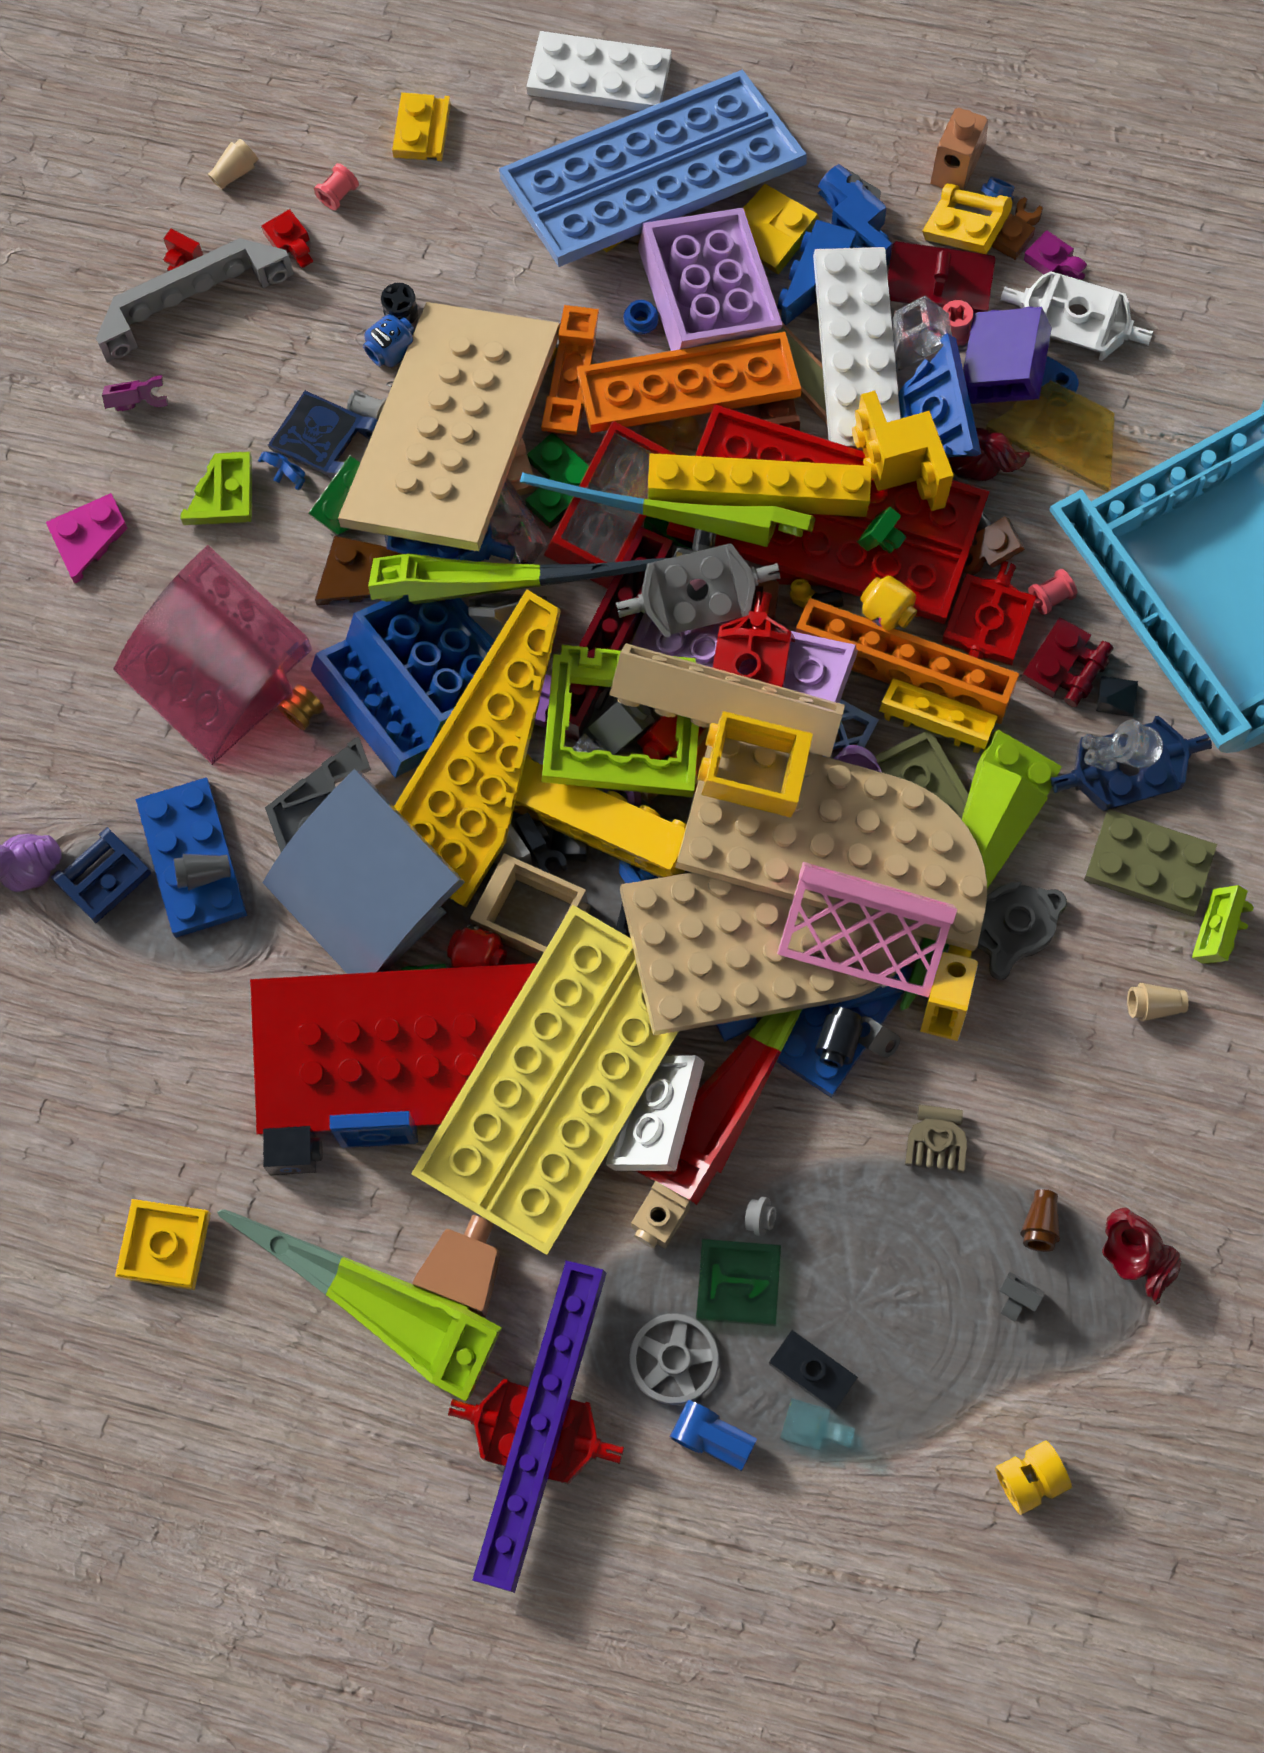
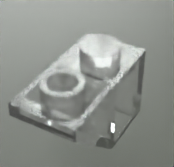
M926 296L895 311L892 320L896 372L939 351L943 347L940 339L947 333L952 335L949 313Z

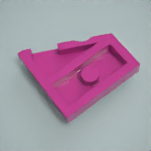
M111 493L46 522L74 584L80 582L84 577L82 572L94 559L99 561L108 551V546L113 541H116L128 528Z

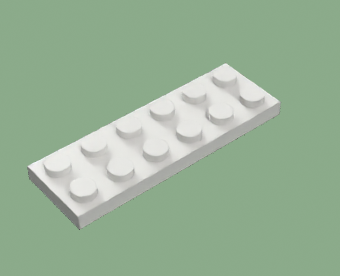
M885 247L815 249L813 258L829 441L863 451L862 447H856L852 435V427L856 426L855 410L859 409L861 394L876 391L886 421L890 422L900 419Z

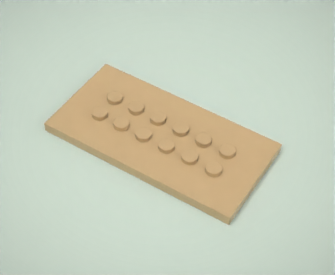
M426 302L413 333V342L408 345L339 514L340 527L479 551L557 344L560 324L552 321Z

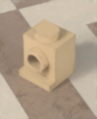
M655 1181L650 1193L631 1222L632 1229L636 1231L634 1237L651 1248H655L658 1244L666 1249L690 1210V1201ZM662 1210L666 1217L662 1222H655L651 1219L652 1212Z

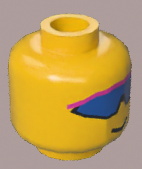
M886 576L883 579L876 577L868 585L860 598V601L863 602L862 613L884 630H892L898 626H901L903 629L906 628L917 613V610L913 608L916 599L915 593L892 576Z

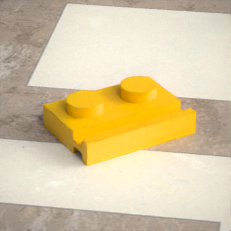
M401 92L392 147L394 158L427 160L429 157L442 161L451 107L450 96H444V99L435 98V95Z

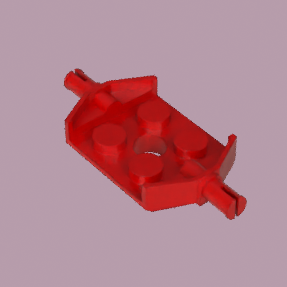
M756 592L753 612L749 611V615L719 627L712 668L784 687L790 644L795 642V637L790 630L769 618L768 611L772 597L770 593L763 592L762 594L761 592ZM755 659L757 661V667L752 673L748 675L739 673V666L744 660Z
M503 1379L480 1405H471L452 1399L450 1404L452 1407L465 1411L449 1407L448 1416L471 1421V1424L475 1427L480 1457L483 1461L506 1466L529 1387ZM573 1399L570 1400L548 1479L569 1484L592 1459L596 1460L597 1457L620 1464L622 1457L607 1451L623 1455L624 1447L606 1443L597 1438L590 1402L583 1403Z

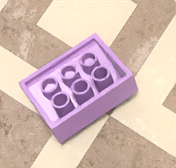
M743 208L643 223L638 250L671 351L767 335L782 328L783 324Z

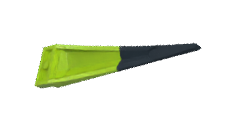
M408 553L373 558L368 587L371 600L381 599L382 601L389 602L398 600L403 595H408L409 602L420 604L644 572L648 563L668 558L594 564L536 565L476 562Z

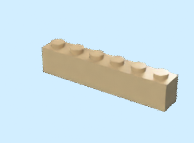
M627 643L620 652L610 691V696L617 697L618 702L631 707H638L640 704L653 707L657 714L666 717H675L676 714L691 718L690 721L693 724L701 727H710L711 723L718 724L722 711L809 732L813 734L809 753L831 757L845 707L844 704Z

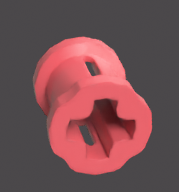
M338 163L332 168L333 173L323 184H317L314 187L317 198L334 211L340 207V201L350 190H356L359 186V182L354 174Z
M962 300L950 301L942 309L941 319L943 325L941 326V335L943 337L947 333L950 334L951 328V335L956 338L957 345L963 346L969 341L973 309L967 302Z
M1064 569L1057 570L1054 577L1040 585L1033 584L1028 588V593L1036 596L1034 606L1042 615L1050 613L1052 607L1063 600L1076 598L1078 593L1073 579Z

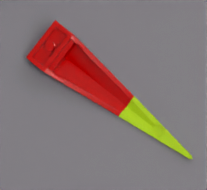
M802 1009L763 1016L741 1044L697 1091L676 1171L636 1172L653 1182L657 1181L697 1205L716 1172L722 1173Z

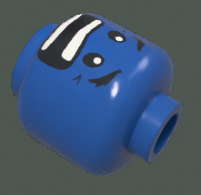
M388 314L365 331L363 348L377 366L395 367L403 360L408 345L413 342L415 329L406 318L402 317L399 320L397 317Z

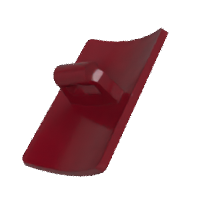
M895 241L892 246L888 271L890 301L943 309L950 301L962 300L972 307L973 313L988 312L996 258L988 254Z

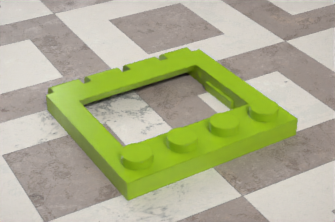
M562 645L561 655L553 654L541 782L693 797L699 726L693 724L690 721L691 718L677 715L675 740L678 741L677 758L669 757L668 760L650 759L648 755L631 753L628 757L612 755L610 751L593 750L589 753L574 751L572 747H564L565 730L569 728L572 695V693H569L570 683L612 687L621 651L595 648L594 658H587L588 647ZM673 656L696 663V658Z

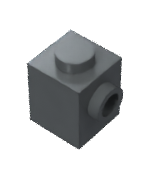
M617 702L589 726L588 729L606 751H610L612 755H615L645 731L655 720L650 715V709L646 705L640 704L638 707H631Z

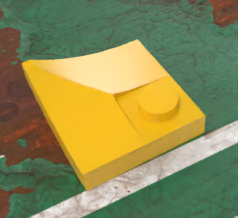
M764 184L743 207L762 264L778 275L800 248L805 232H812L816 220H820L817 213L767 184Z

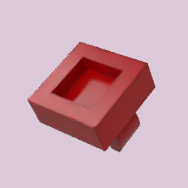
M172 228L163 238L168 251L163 259L164 262L169 264L167 271L203 255L199 242Z

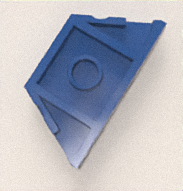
M947 333L940 339L943 347L931 362L924 359L916 369L914 376L899 390L901 418L930 411L947 457L978 456L981 454L957 340Z

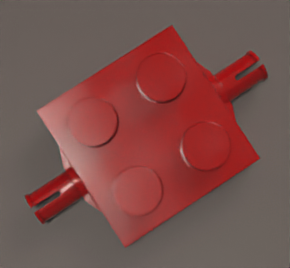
M1003 561L996 579H982L966 574L943 635L942 643L961 648L969 653L968 655L981 660L983 658H991L1009 665L1013 664L1036 600V596L1019 591L1010 584L1016 570V566L1013 563L1010 564L1005 575L1008 561Z

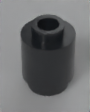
M834 1007L831 1014L826 1015L814 1050L820 1056L821 1063L833 1068H842L843 1064L848 1065L852 1063L863 1030L861 1015L842 1007Z

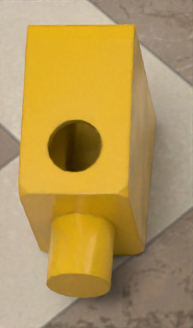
M950 945L948 953L942 952L928 997L920 1032L958 1041L968 1011L978 967V961L971 959V950Z

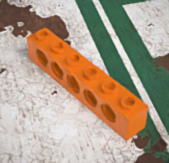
M812 598L808 599L795 631L854 644L857 648V655L851 669L852 671L888 684L891 683L893 678L997 715L996 723L1001 724L1019 677V673L898 629L884 630L870 619Z

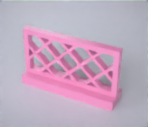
M803 862L777 954L929 997L950 925L954 922L957 908L953 904ZM805 889L821 893L828 905L827 908L809 918L801 906ZM828 896L835 897V898L842 899V900H840V901H838V902H836L835 904L832 905V903H831V901L829 900ZM848 902L859 904L866 918L845 929L836 909ZM866 907L877 909L879 911L870 915ZM798 912H800L804 921L795 925ZM832 912L842 931L821 942L811 923ZM886 913L897 915L904 929L883 939L873 920ZM903 917L915 920L916 922L908 926ZM870 923L879 942L859 953L849 933ZM925 923L940 927L936 942L921 950L911 931ZM807 925L817 945L804 952L788 948L792 933ZM907 934L917 953L896 963L887 944ZM845 936L855 955L841 963L832 961L824 947ZM883 947L893 966L880 973L869 971L862 958ZM821 950L825 958L811 954ZM933 951L928 964L924 955ZM920 958L927 969L923 985L920 986L906 982L900 968ZM858 960L863 969L850 966V964ZM896 971L900 980L888 977L887 975Z

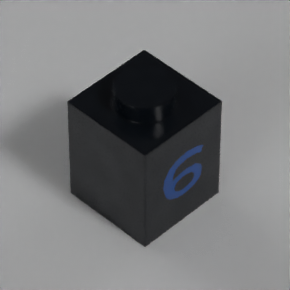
M311 1126L263 1129V1167L269 1175L316 1173V1161H322L323 1146L321 1137L316 1138V1134Z

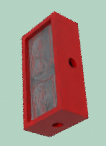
M612 421L579 487L647 499L650 453L677 454ZM573 496L544 556L559 564L622 562L646 515ZM614 576L590 580L608 589Z

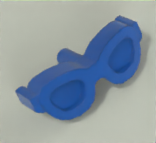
M267 451L261 453L257 462H267L279 468L273 479L275 482L280 483L285 474L296 484V490L302 488L305 482V472L298 465L289 462L287 457L279 453Z

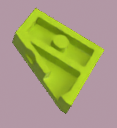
M250 452L214 453L207 466L206 475L199 480L194 489L195 496L187 510L183 509L180 519L183 525L252 522V456Z

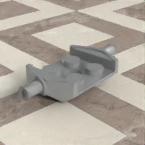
M731 543L648 563L642 593L638 594L639 598L616 602L617 608L622 609L618 610L619 617L641 611L642 613H647L665 637L749 615L755 586H758V583L781 579L780 573L774 572L779 570L778 564L775 563L757 569L749 567ZM694 579H702L708 586L706 595L697 600L690 598L687 594L688 584Z

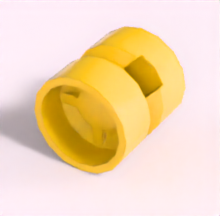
M1047 1440L1026 1450L1023 1460L1015 1456L995 1467L996 1475L1007 1498L1020 1516L1041 1505L1043 1496L1053 1499L1072 1488L1071 1480L1060 1457ZM1030 1474L1034 1482L1029 1483L1026 1476Z

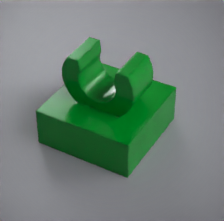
M891 507L878 513L857 540V543L866 551L878 545L888 553H891L894 548L899 549L906 539V536L900 530L894 528L901 515Z

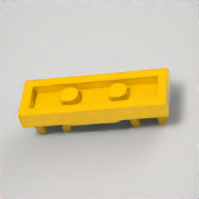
M895 678L892 679L879 710L884 713L885 720L890 721L891 716L905 720L903 723L904 727H909L913 723L915 726L939 735L954 738V744L958 747L961 741L974 746L973 752L978 753L981 749L985 750L998 718L997 715Z

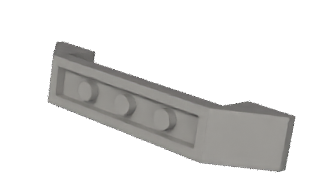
M239 238L114 296L96 337L106 362L114 358L124 357L131 350L138 348L129 327L130 324L144 321L150 315L166 307L176 306L182 300L198 292H205L213 285L228 278H235L241 275L245 270L252 268L262 288L283 282L287 277L294 274L287 251Z

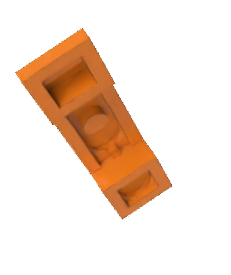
M564 305L558 334L559 345L549 396L546 399L541 425L542 431L577 435L584 403L577 377V367L592 364L599 309Z

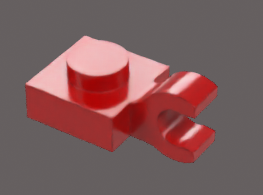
M291 209L261 225L263 234L271 245L284 249L287 253L290 252L301 268L313 263V259L308 254L310 249L306 244L310 240L308 232Z

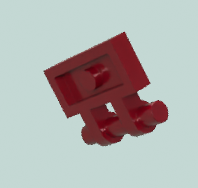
M1059 617L1023 672L1021 680L1052 698L1058 689L1062 687L1069 691L1064 698L1065 703L1071 707H1077L1081 699L1087 698L1093 689L1092 682L1097 674L1106 669L1110 662L1108 657L1114 647L1109 642L1101 641L1096 650L1088 649L1086 646L1090 641L1091 634ZM1076 661L1085 665L1079 676L1069 673Z

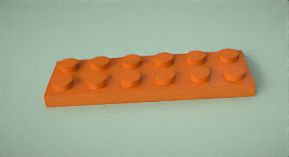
M786 332L577 367L578 382L591 433L607 431L612 421L624 427L711 413L714 404L728 409H735L801 397V386Z

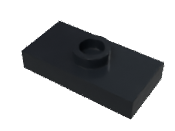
M791 1330L769 1361L770 1366L834 1412L858 1379L855 1374L793 1330Z

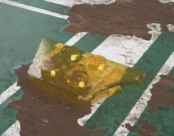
M1049 381L1041 387L1039 399L1020 400L1013 405V409L998 419L994 417L986 425V430L991 433H1002L1009 439L1010 443L1109 492L1112 482L1113 411L1053 381Z

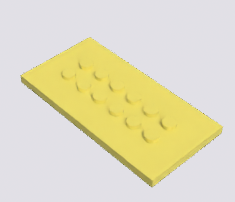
M571 906L411 1173L413 1176L546 1255L549 1254L679 1033L677 1031L653 1036L631 938L578 907Z

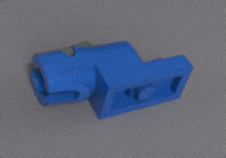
M842 165L834 166L825 174L818 185L821 189L818 194L824 198L833 210L831 224L856 231L855 248L885 247L886 265H889L892 243L888 236L879 230L885 224L887 209L880 200L881 191Z

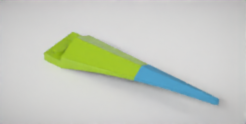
M523 472L520 479L521 483L768 547L777 523L779 524L778 531L802 537L803 531L812 532L816 519L811 515L777 506H722L676 503L587 489Z

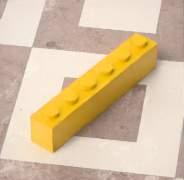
M650 453L647 499L702 505L777 506L807 514L866 517L870 502L871 466Z
M528 754L526 755L514 812L521 815L528 812L532 820L536 822L540 820L543 825L584 842L657 877L662 878L684 874L685 870L675 867L686 823L676 819L672 822L665 820L654 809L646 805H640L638 808L629 804L622 795L609 790L605 793L595 787L541 782L543 765L533 761Z

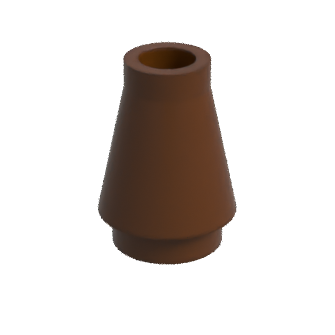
M1039 1189L1034 1192L1031 1207L1020 1232V1235L1024 1238L1023 1245L1028 1249L1050 1252L1055 1249V1244L1060 1241L1057 1208L1058 1194L1053 1191Z

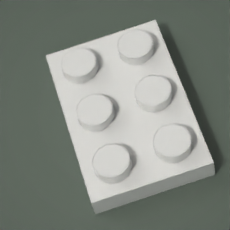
M696 1055L664 1056L610 1148L606 1161L607 1166L615 1171H676L705 1063Z

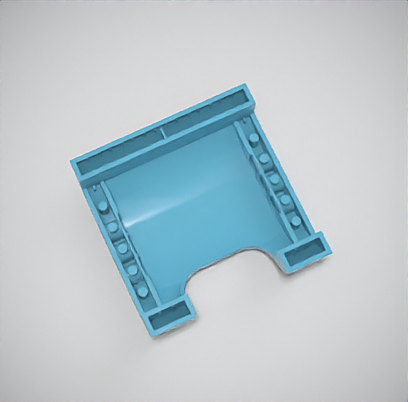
M1263 400L1260 409L1093 501H1090L1081 489L1050 506V512L1213 743L1224 753L1239 752L1264 743Z

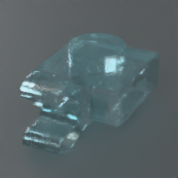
M791 1398L780 1439L820 1451L823 1440L851 1448L855 1429L842 1424L828 1422L831 1413L830 1409Z

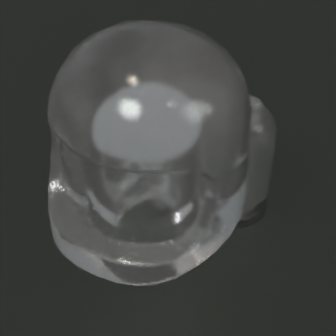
M1133 719L1126 720L1119 725L1113 737H1099L1086 734L1082 739V747L1088 750L1084 761L1090 766L1105 771L1116 769L1117 762L1136 768H1147L1155 764L1161 757L1163 741L1156 730L1143 726L1139 721Z

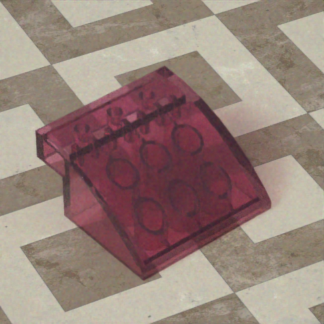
M207 545L177 574L154 601L128 639L113 670L213 765L276 708L282 700L292 693L286 674L312 651V647L304 633Z

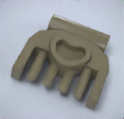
M919 1104L917 1120L923 1121L913 1125L908 1135L905 1165H912L915 1142L917 1143L916 1166L922 1165L924 1144L928 1147L926 1166L929 1168L933 1166L934 1153H938L937 1168L942 1169L944 1167L945 1150L950 1147L948 1169L952 1171L955 1167L956 1148H960L957 1172L964 1173L967 1140L965 1132L957 1126L962 1124L963 1110Z

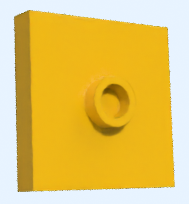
M132 1199L115 1277L123 1280L195 1290L211 1215L210 1211Z

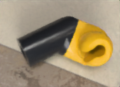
M797 579L791 584L790 597L793 603L803 609L809 598L837 608L844 606L840 590L818 594L811 589L810 584L805 579Z

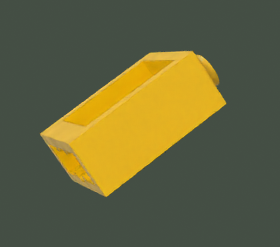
M722 711L718 724L711 723L705 745L712 747L710 759L703 757L697 780L704 781L701 795L791 818L799 801L813 734ZM725 738L788 753L789 758L781 793L717 777Z

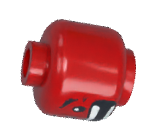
M471 924L463 930H456L448 946L447 957L451 959L453 968L494 966L505 964L507 951L502 949L503 943L499 934Z

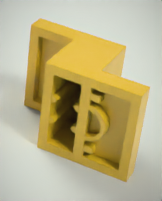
M876 391L861 394L859 409L855 410L856 426L852 427V435L856 447H862L866 457L863 460L864 466H871V480L874 479L878 491L917 480L919 495L922 500L927 499L931 511L945 508L954 474L930 411L887 422Z

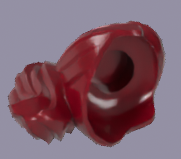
M976 427L981 454L978 456L947 458L952 471L958 477L987 481L996 476L1000 470L1003 472H1013L1023 467L1030 457V452H1016L1004 434L991 433L984 428Z
M1127 1207L1117 1209L1107 1217L1105 1232L1108 1238L1102 1253L1122 1279L1138 1280L1145 1276L1146 1294L1157 1305L1160 1303L1163 1291L1179 1275L1182 1263L1180 1253L1173 1246L1163 1244L1157 1229L1146 1219L1130 1211Z

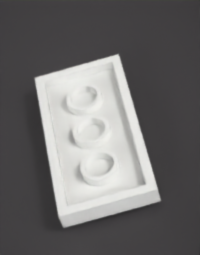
M540 31L526 86L527 95L641 111L662 102L672 52L670 49Z

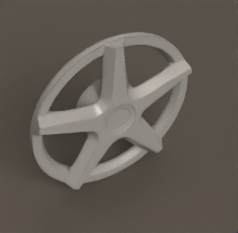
M683 1314L661 1315L646 1323L636 1334L630 1348V1370L639 1389L651 1399L669 1405L685 1404L687 1400L695 1401L702 1396L714 1382L719 1368V1350L713 1335L700 1321ZM666 1321H675L669 1343L662 1344L645 1336L654 1326ZM687 1323L693 1325L704 1334L709 1342L710 1349H688L685 1346ZM638 1346L654 1356L658 1361L657 1365L643 1380L639 1375L636 1364ZM712 1361V1367L706 1381L695 1391L688 1371L689 1367ZM673 1376L684 1396L668 1397L656 1393L652 1388L666 1377Z

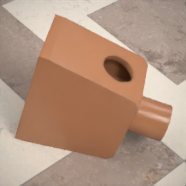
M962 108L954 109L937 147L930 184L944 188L949 183L958 185L960 190H965L986 145L988 119L985 116ZM952 156H956L959 159L960 165H951Z
M472 1215L464 1235L446 1229L416 1274L412 1284L469 1307L468 1310L486 1318L500 1261L499 1250L486 1244L494 1224L482 1217Z

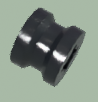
M393 283L383 290L381 304L384 316L388 314L393 315L399 320L404 317L412 324L418 316V306L413 289L404 283ZM403 304H405V307H404V308L399 309L400 306H402Z

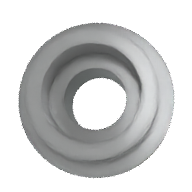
M761 1197L759 1200L751 1199L745 1215L746 1230L754 1231L755 1236L763 1237L767 1230L773 1229L776 1220V1208L771 1206V1201L768 1197Z

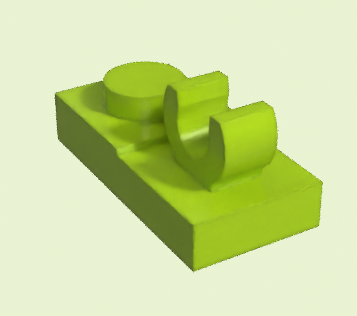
M1239 885L1213 889L1191 958L1202 964L1228 961L1234 949L1237 931L1248 928V925L1240 920L1241 913L1253 912L1254 909L1250 902L1245 901L1248 890Z

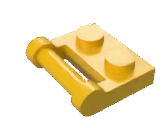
M947 183L942 190L941 200L922 230L924 239L987 254L1011 212L1012 199L1003 195L995 198L960 190L958 185ZM956 204H962L992 211V214L985 216L955 209L954 207Z

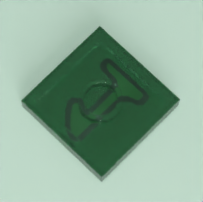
M702 1239L696 1320L776 1327L781 1245Z

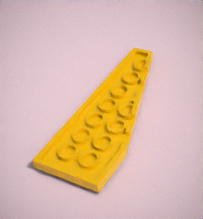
M527 589L394 805L397 811L465 881L449 897L464 907H467L507 840L561 612L558 607Z

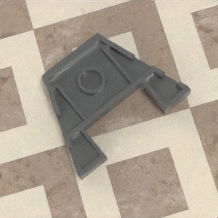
M359 737L351 740L344 749L335 756L329 757L321 764L322 766L305 779L302 778L265 807L281 852L316 808L336 788V783L343 781L354 769L362 774L371 771Z

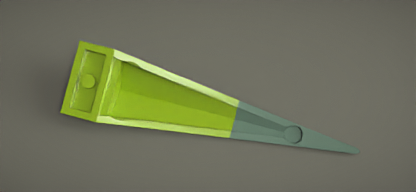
M226 1209L217 1212L220 1218L274 1255L352 1315L430 1383L465 1402L471 1397L502 1327L468 1310L469 1307L424 1290L411 1283Z

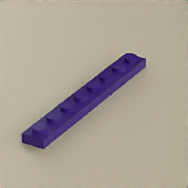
M565 1261L472 1579L475 1582L513 1593L516 1591L607 1273L603 1269Z

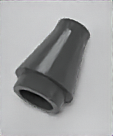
M182 854V858L173 859L178 889L187 887L188 891L219 879L231 877L228 855Z

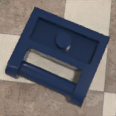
M108 827L98 834L100 838L62 872L58 870L51 876V879L95 924L152 874L149 868ZM109 849L114 851L109 858L77 886L73 884L81 874Z

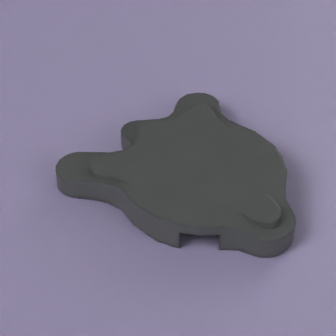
M1011 882L998 887L987 895L977 948L989 955V972L993 978L997 980L1006 979L1017 961L1033 956L1047 947L1055 934L1059 916L1064 912L1067 905L1064 893L1057 889L1045 890L1040 887L1035 889L1030 886L1021 885L1022 882Z

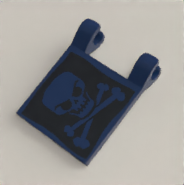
M305 390L269 442L268 447L333 479L344 464V462H339L338 460L357 431L370 440L378 420L372 417H363Z

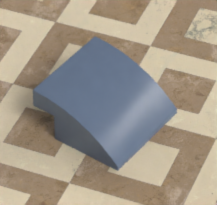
M354 769L299 828L278 856L262 883L347 974L386 972L447 913L441 905L465 881L360 771Z

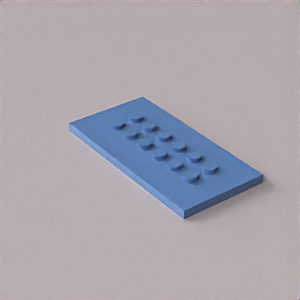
M742 69L499 168L500 179L558 267H561L640 234L643 223L679 218L807 164V154Z

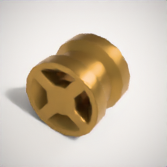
M297 684L292 689V696L288 700H282L277 706L280 712L301 730H305L310 725V718L313 715H319L324 710V705L300 684Z

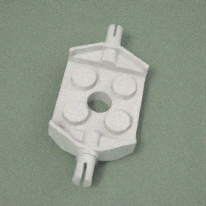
M1052 271L1042 275L1030 289L1026 288L1025 293L1005 286L1000 301L1020 306V308L1042 307L1052 327L1051 338L1100 352V361H1103L1121 346L1124 340L1128 341L1129 339L1149 346L1153 331L1133 326L1134 320H1131L1130 305L1125 293ZM1073 304H1080L1087 309V312L1082 315H1076L1070 311L1069 307Z

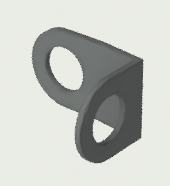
M863 1016L861 1024L866 1022L870 1025L871 1029L867 1036L860 1037L858 1043L883 1058L893 1055L900 1044V1036L872 1018ZM894 1039L895 1043L893 1048L890 1051L886 1052V1045L889 1043V1041Z

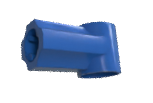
M687 1400L669 1437L696 1453L702 1454L704 1452L742 1472L757 1438L720 1420V1416L710 1409Z

